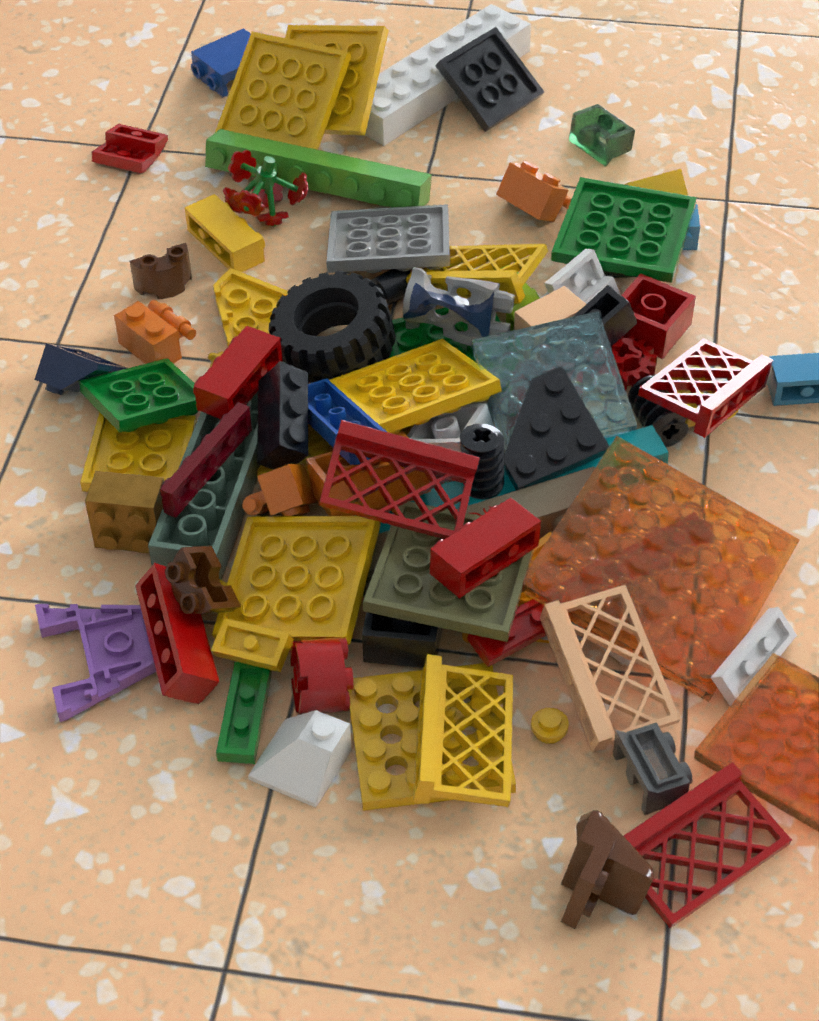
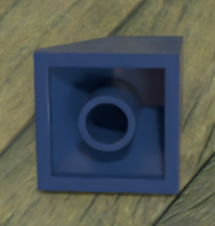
M46 343L34 380L46 384L45 390L63 395L64 391L79 392L80 380L127 369V367L80 349Z

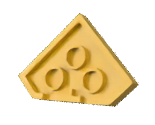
M232 268L213 284V290L227 346L246 326L269 333L272 311L274 308H277L276 304L282 295H288V291Z

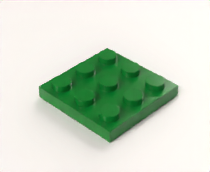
M168 358L79 381L80 392L119 432H133L142 426L162 424L172 418L183 415L192 416L198 413L196 398L193 392L195 383Z

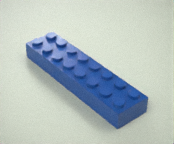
M328 379L308 384V424L333 448L341 420L387 432ZM340 451V455L350 465L361 464L354 453Z

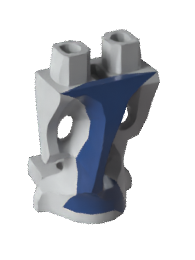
M415 267L412 269L403 302V320L406 321L407 329L418 328L420 323H430L443 328L444 336L479 349H487L491 342L507 343L511 324L495 321L496 312L511 314L514 306V294L499 290V283L449 276L445 280V283L448 285V291L435 288L431 284V275H427L424 270ZM459 287L466 288L472 295L470 298H463L457 295L456 290ZM437 305L449 309V313L441 316L435 312V307ZM462 321L468 324V330L457 331L455 324Z

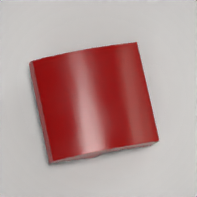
M117 124L105 132V143L92 151V162L142 174L161 154L168 141V135Z

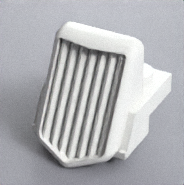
M585 249L544 283L548 292L542 297L565 286L587 304L607 285L619 294L620 292L614 277L605 276L595 250Z

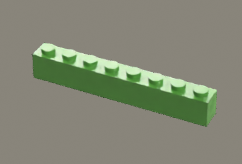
M219 129L206 139L205 167L229 172L228 166L232 162L231 157L233 153L249 150L251 157L256 159L255 168L262 166L264 157H273L275 159L274 170L277 173L276 177L293 183L296 177L298 178L301 173H305L309 190L391 208L425 206L430 201L432 174Z

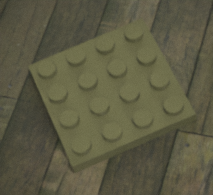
M409 501L398 507L405 518L414 520L423 515L415 502ZM426 505L429 511L436 508L435 506ZM448 509L433 516L439 527L454 530L455 519ZM466 513L463 525L473 522L481 516ZM391 525L363 600V611L508 642L534 549L475 589L458 598L429 574L430 549L442 539Z

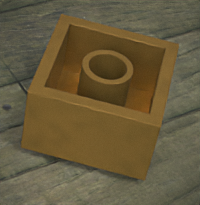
M95 471L85 499L95 548L149 553L148 544L163 509L160 489L164 482L163 477Z

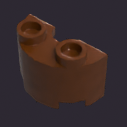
M186 243L167 248L166 254L162 257L147 254L130 260L134 289L140 295H144V292L157 294L158 299L174 297L184 292V285L189 279H192Z
M212 546L181 547L175 555L173 562H169L166 566V579L171 583L174 597L185 614L232 612L241 607L232 586H223L219 580V571L222 566Z

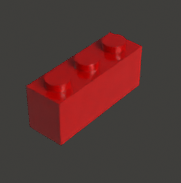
M246 326L238 336L231 340L227 349L215 358L207 372L196 380L193 392L196 398L197 410L221 419L238 402L247 405L258 391V380L280 361L282 362L280 337Z
M510 497L501 504L491 507L487 513L473 522L466 523L459 531L448 538L439 540L430 549L429 574L454 595L461 598L538 547L541 520Z

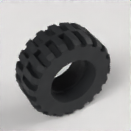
M336 271L335 274L329 275L326 272L319 274V277L313 279L309 277L302 280L301 285H294L288 290V295H282L276 304L277 308L273 309L270 316L269 334L280 337L282 362L308 372V384L324 379L330 380L383 361V359H388L395 343V328L382 290L371 280L363 279V276L355 273L347 275L344 271ZM348 325L337 333L317 336L331 327Z

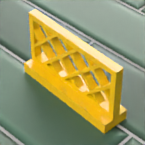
M546 244L450 246V266H444L437 270L425 267L423 270L427 275H431V284L435 288L448 291V285L445 283L447 276L499 283V290L514 294V304H520L525 297L523 285L548 253ZM410 272V274L406 277L407 284L410 280L412 272ZM459 287L456 290L457 295L463 298H470L472 295L466 288Z
M427 654L420 682L413 802L429 804L431 797L509 807L511 801L512 674L442 665V656ZM446 678L461 680L468 688L456 694L446 684ZM487 684L503 686V694L494 700L482 688ZM472 694H475L486 705L477 712H474L463 701ZM454 706L466 717L465 720L456 726L445 716V712ZM491 711L503 722V725L494 731L481 719ZM472 724L485 736L475 744L461 732ZM452 737L465 749L456 757H453L443 747V744ZM489 743H492L502 753V757L493 763L480 751ZM470 756L484 768L473 777L460 764ZM452 769L464 783L458 787L441 785V776ZM491 775L501 785V793L486 791L478 782Z

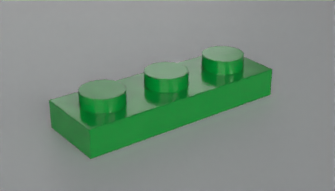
M234 662L216 750L217 761L255 764L272 670Z

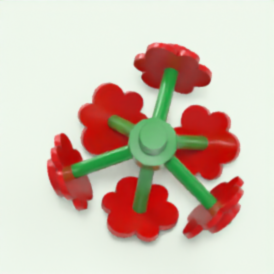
M244 150L243 152L236 151L233 153L228 171L232 173V179L237 183L243 181V179H249L252 173L255 174V178L240 193L228 187L223 189L225 202L229 204L232 211L240 214L242 212L256 216L259 222H265L266 226L275 227L282 224V219L289 218L287 211L275 212L276 202L283 200V194L281 193L283 187L289 189L287 197L290 199V205H295L296 202L299 203L306 197L309 186L305 173H301L298 178L296 177L293 183L276 177L277 173L274 170L275 159L271 156L264 157L262 166L255 168L256 159L251 157L249 150ZM266 208H269L268 213L261 214V212H264Z

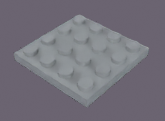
M448 204L331 211L326 260L327 273L344 271L347 274L352 271L378 273L386 269L409 271L414 267H426L431 270H437L444 266H450Z

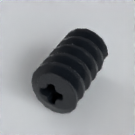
M650 375L640 379L632 386L627 395V402L643 427L653 425L665 447L673 446L686 436L689 427L685 423V417L638 395L640 387L655 376ZM657 390L661 393H669L668 390Z
M488 424L467 426L460 434V451L480 457L470 497L481 500L493 498L503 490L505 484L504 437L497 428Z

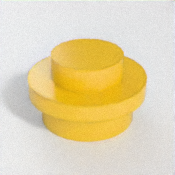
M551 707L542 708L532 716L531 730L536 738L543 743H557L568 732V718L559 709Z

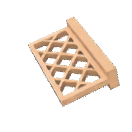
M626 585L561 604L557 600L544 605L540 620L592 753L604 750L609 744L614 743L615 732L609 719L613 708L634 717L630 727L620 730L622 732L635 730L653 723H657L660 728H664L680 721L679 714ZM620 598L625 610L621 620L601 611L605 601ZM599 603L597 609L591 606ZM580 609L593 615L587 630L572 624L568 612ZM626 617H628L630 624L624 622ZM597 618L617 627L610 642L590 633ZM621 629L636 637L638 646L635 653L614 644ZM577 635L580 636V637H582V640H581L580 643H579V640H578V638H577ZM586 639L607 649L600 664L584 656L582 648ZM640 650L644 658L638 656ZM610 651L630 660L624 676L604 667ZM634 663L649 669L652 679L648 687L628 678ZM590 669L596 671L594 677L592 676ZM600 673L620 683L613 698L598 691L595 682ZM654 684L658 692L652 690ZM624 685L644 694L638 710L617 701ZM648 697L662 703L667 716L654 719L642 713ZM603 702L610 705L607 711ZM637 720L645 722L643 724L636 725Z

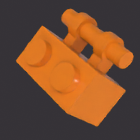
M523 161L522 164L509 163L496 195L538 220L555 222L561 206L568 209L572 198L567 196L569 190L559 185L561 180L547 173L542 175L537 172L539 167L530 162Z
M157 300L150 301L148 307L137 301L114 315L119 344L145 364L166 358L174 364L182 359L179 339L184 336L188 340H192L197 333L191 327L190 321L183 316L175 315L170 306L166 303H159Z
M288 464L257 476L262 491L247 496L243 500L242 506L249 515H262L270 512L271 516H302L310 513L309 506L318 503L313 495L311 481L305 464Z

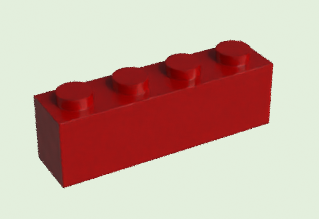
M154 563L135 587L162 696L199 705L220 682L201 614H185L181 610L180 604L174 597L171 583L166 579V566Z

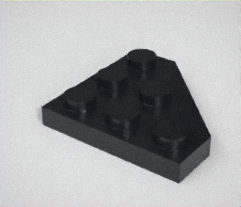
M562 366L536 376L530 382L504 455V470L516 491L550 480L609 453V444Z

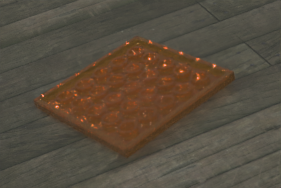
M616 436L526 572L522 593L543 605L557 600L561 604L626 585L662 675L709 702L717 689V686L711 679L712 675L749 632L800 539ZM619 597L605 601L601 608V611L621 620L625 612ZM599 603L591 606L597 609ZM580 609L568 612L569 618L573 623L587 630L593 615ZM626 617L624 622L630 624L628 617ZM597 618L590 633L610 642L617 627ZM622 629L614 642L615 645L632 653H635L638 646L636 637ZM640 650L638 656L644 658Z

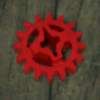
M632 334L628 338L622 337L587 370H591V378H598V385L601 386L608 383L610 384V390H614L616 386H619L623 392H626L628 386H633L644 377L655 375L657 355L653 354L654 347H645V339H641L638 342L634 341V335Z

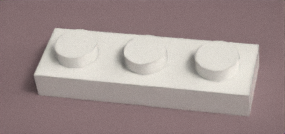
M779 607L767 609L712 675L711 679L729 706H740L796 638L797 634Z

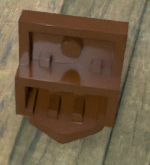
M593 810L582 815L576 826L577 845L561 882V885L573 890L561 922L576 929L582 914L590 918L598 899L628 914H637L654 879V871L651 865L600 811Z

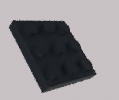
M497 27L442 58L435 65L484 132L532 103L545 92Z

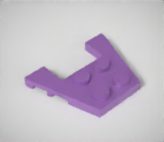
M49 604L35 605L42 638L74 630L80 631L90 677L88 679L52 687L60 722L66 721L156 672L140 605H101L100 609H78V604H70L71 607L65 609L49 608Z

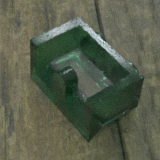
M599 104L573 113L569 141L606 167L612 158L632 151L635 129Z

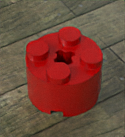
M346 637L292 642L290 666H294V678H291L294 708L298 715L315 710L324 714L350 711V695L348 690H353L354 680L352 668H345L344 660L348 659Z

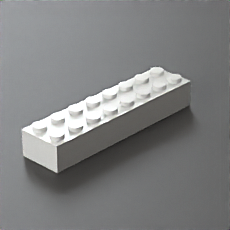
M490 4L381 72L378 77L365 136L385 146L459 98L435 65L442 58L494 27H497L519 58L530 51L531 24L520 19L518 16L500 9L498 6Z

